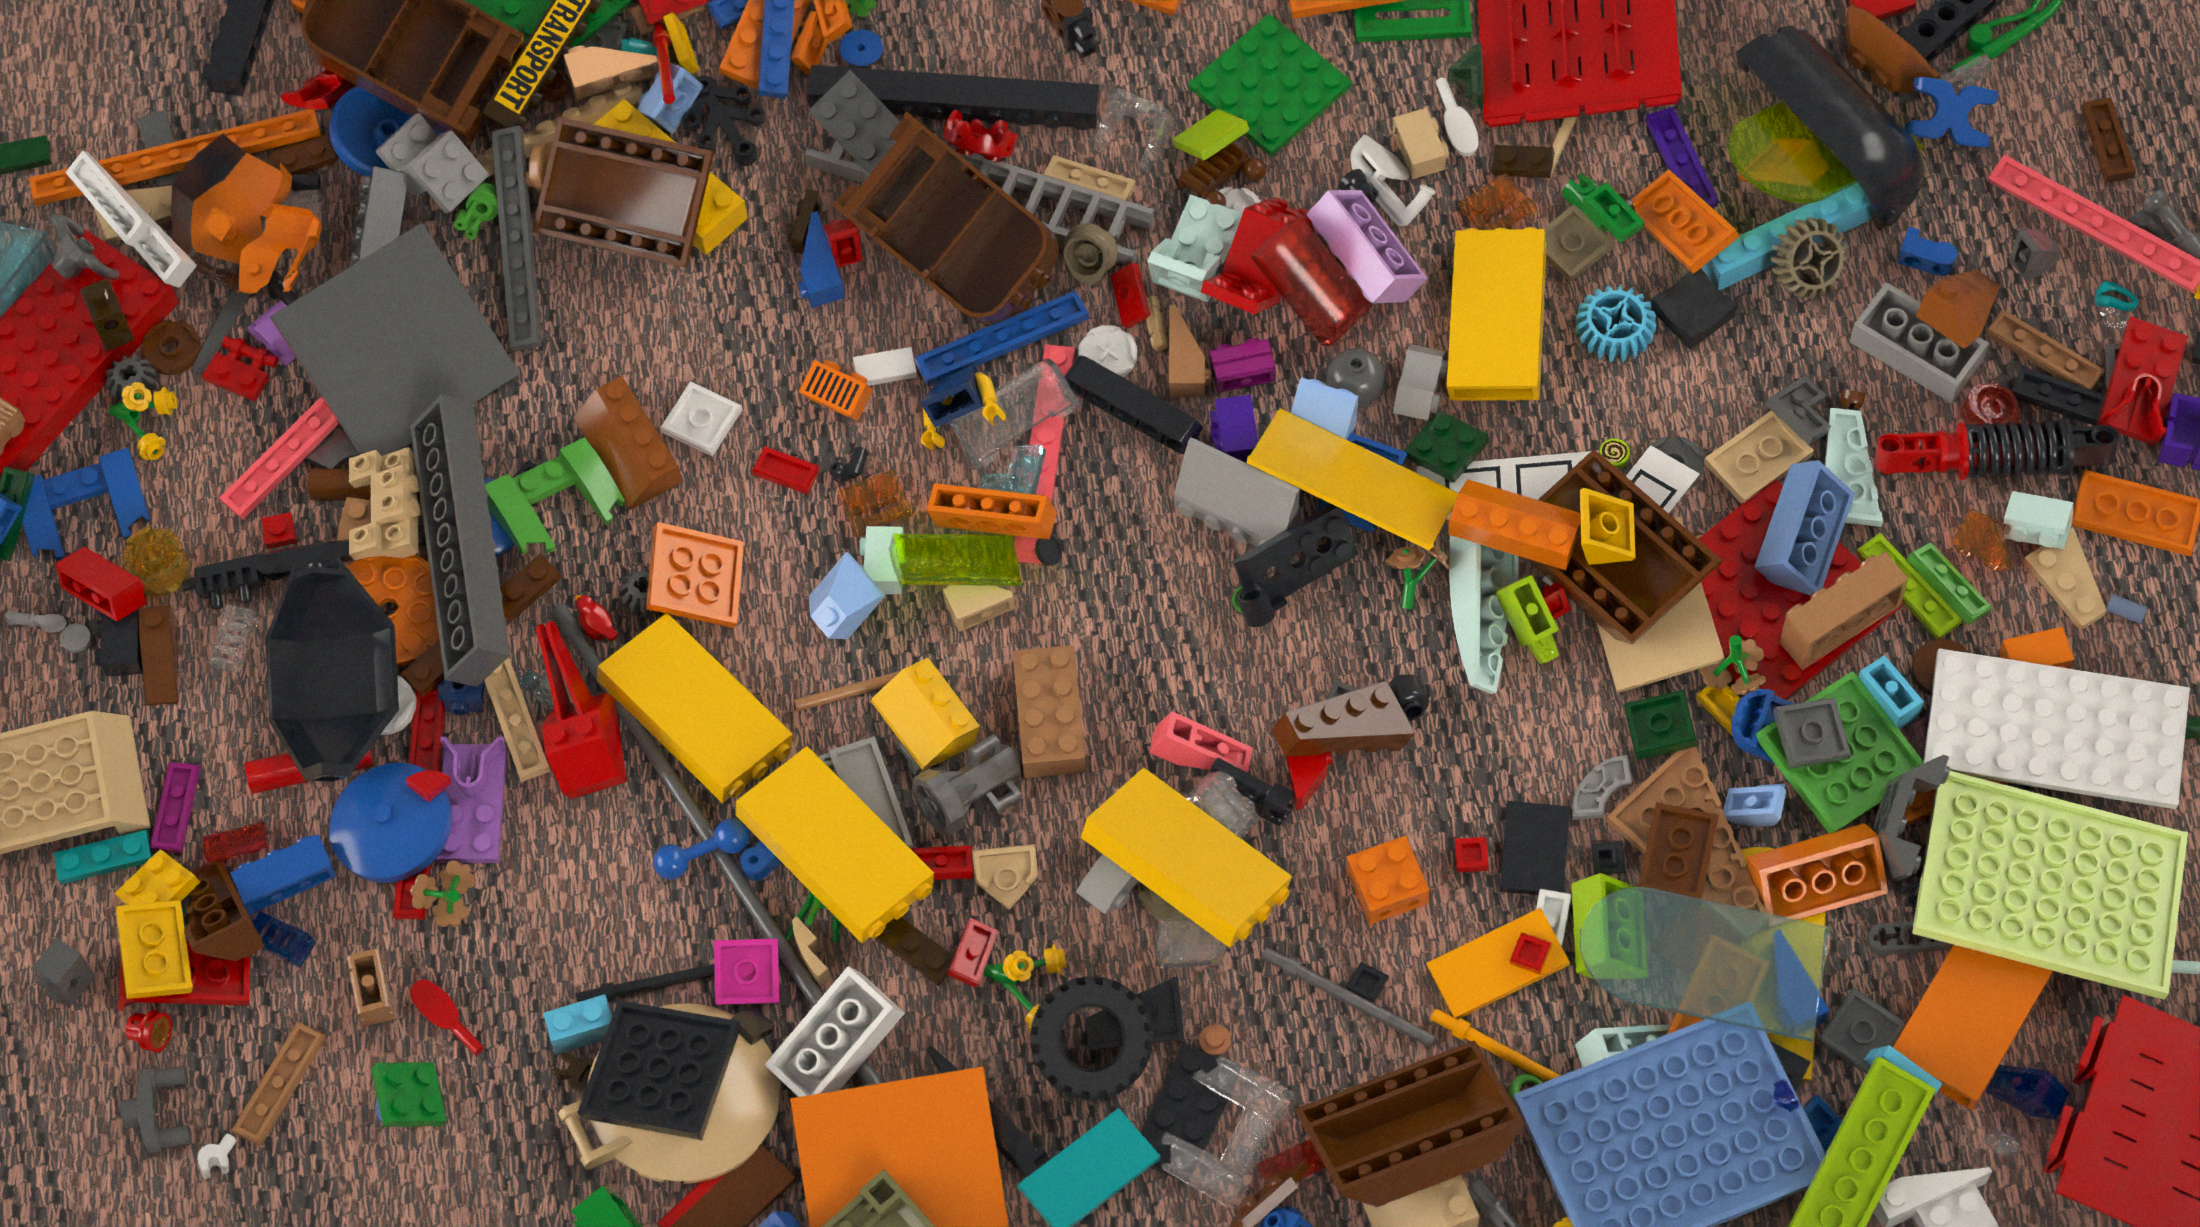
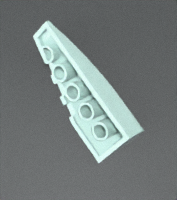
M1450 535L1449 582L1451 609L1461 659L1470 686L1494 694L1497 692L1503 658L1500 656L1501 648L1506 646L1508 634L1505 633L1508 619L1494 592L1518 580L1519 556Z

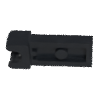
M1217 758L1211 766L1209 784L1213 785L1218 791L1228 793L1241 800L1246 806L1260 810L1262 818L1280 826L1292 811L1293 807L1289 802L1293 799L1295 793L1278 783L1271 786L1220 758Z

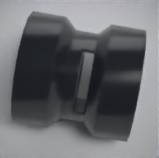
M1361 169L1350 171L1338 184L1339 190H1362L1371 204L1378 196V190L1373 184L1366 182L1367 176Z

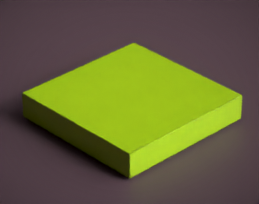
M1216 109L1174 137L1172 141L1177 149L1199 159L1206 160L1247 133L1250 128L1247 121Z

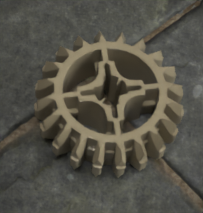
M1808 217L1805 219V222L1799 219L1795 220V227L1785 226L1787 235H1777L1781 242L1780 245L1772 246L1777 251V255L1770 258L1772 262L1777 263L1771 271L1778 275L1776 279L1778 284L1784 285L1783 289L1785 291L1793 292L1797 297L1814 298L1815 294L1825 296L1826 289L1830 291L1835 290L1833 282L1843 281L1839 274L1841 271L1848 270L1847 266L1843 265L1844 260L1850 258L1848 254L1843 253L1849 247L1846 242L1842 241L1845 235L1842 232L1836 231L1837 227L1834 224L1827 223L1826 220L1820 218L1816 220ZM1819 235L1824 241L1825 246H1817L1816 242H1813L1812 236ZM1800 269L1808 275L1809 280L1801 281L1796 275L1795 270Z

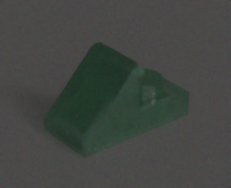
M1475 44L1449 67L1447 73L1448 84H1465V98H1471V108H1483L1482 44Z

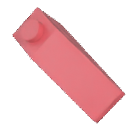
M1171 711L1155 726L1149 753L1176 765L1211 770L1215 760L1220 758L1248 773L1253 747Z

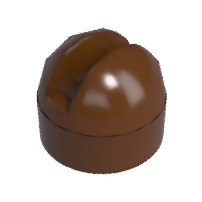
M1842 388L1840 403L1844 409H1848L1850 403H1853L1852 410H1859L1864 403L1866 394Z

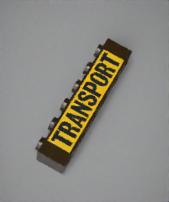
M553 0L484 108L482 121L497 130L518 125L524 130L529 121L527 114L532 107L537 109L544 97V94L541 93L546 84L550 86L553 84L559 73V70L556 68L561 60L564 61V55L568 54V50L573 48L571 45L575 38H581L589 25L586 22L591 13L597 14L604 0Z

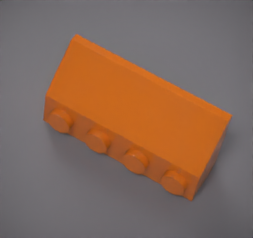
M1467 479L1458 493L1450 515L1448 535L1567 570L1581 530V513Z
M1865 823L1746 857L1750 877L1753 884L1756 885L1760 901L1764 904L1769 916L1767 924L1769 928L1888 894L1879 836Z

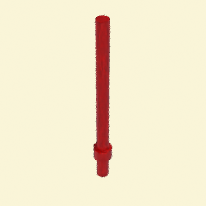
M658 22L654 25L652 41L657 49L663 101L666 104H672L675 101L668 51L670 38L669 33L665 30V25Z

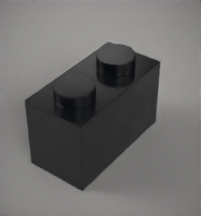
M139 609L119 621H115L102 613L101 621H97V635L101 639V648L96 649L98 667H102L107 677L143 674L139 637Z

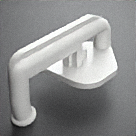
M1363 135L1353 147L1350 156L1352 169H1361L1367 176L1366 182L1375 186L1378 190V196L1375 200L1398 226H1407L1425 207L1432 195L1436 194V191L1426 185H1420L1419 193L1406 207L1384 181L1386 178L1407 180L1410 173L1401 161L1367 135ZM1363 155H1364L1365 158L1370 162V164L1376 169L1375 172H1374V171L1370 168V166L1364 161V159L1362 158Z

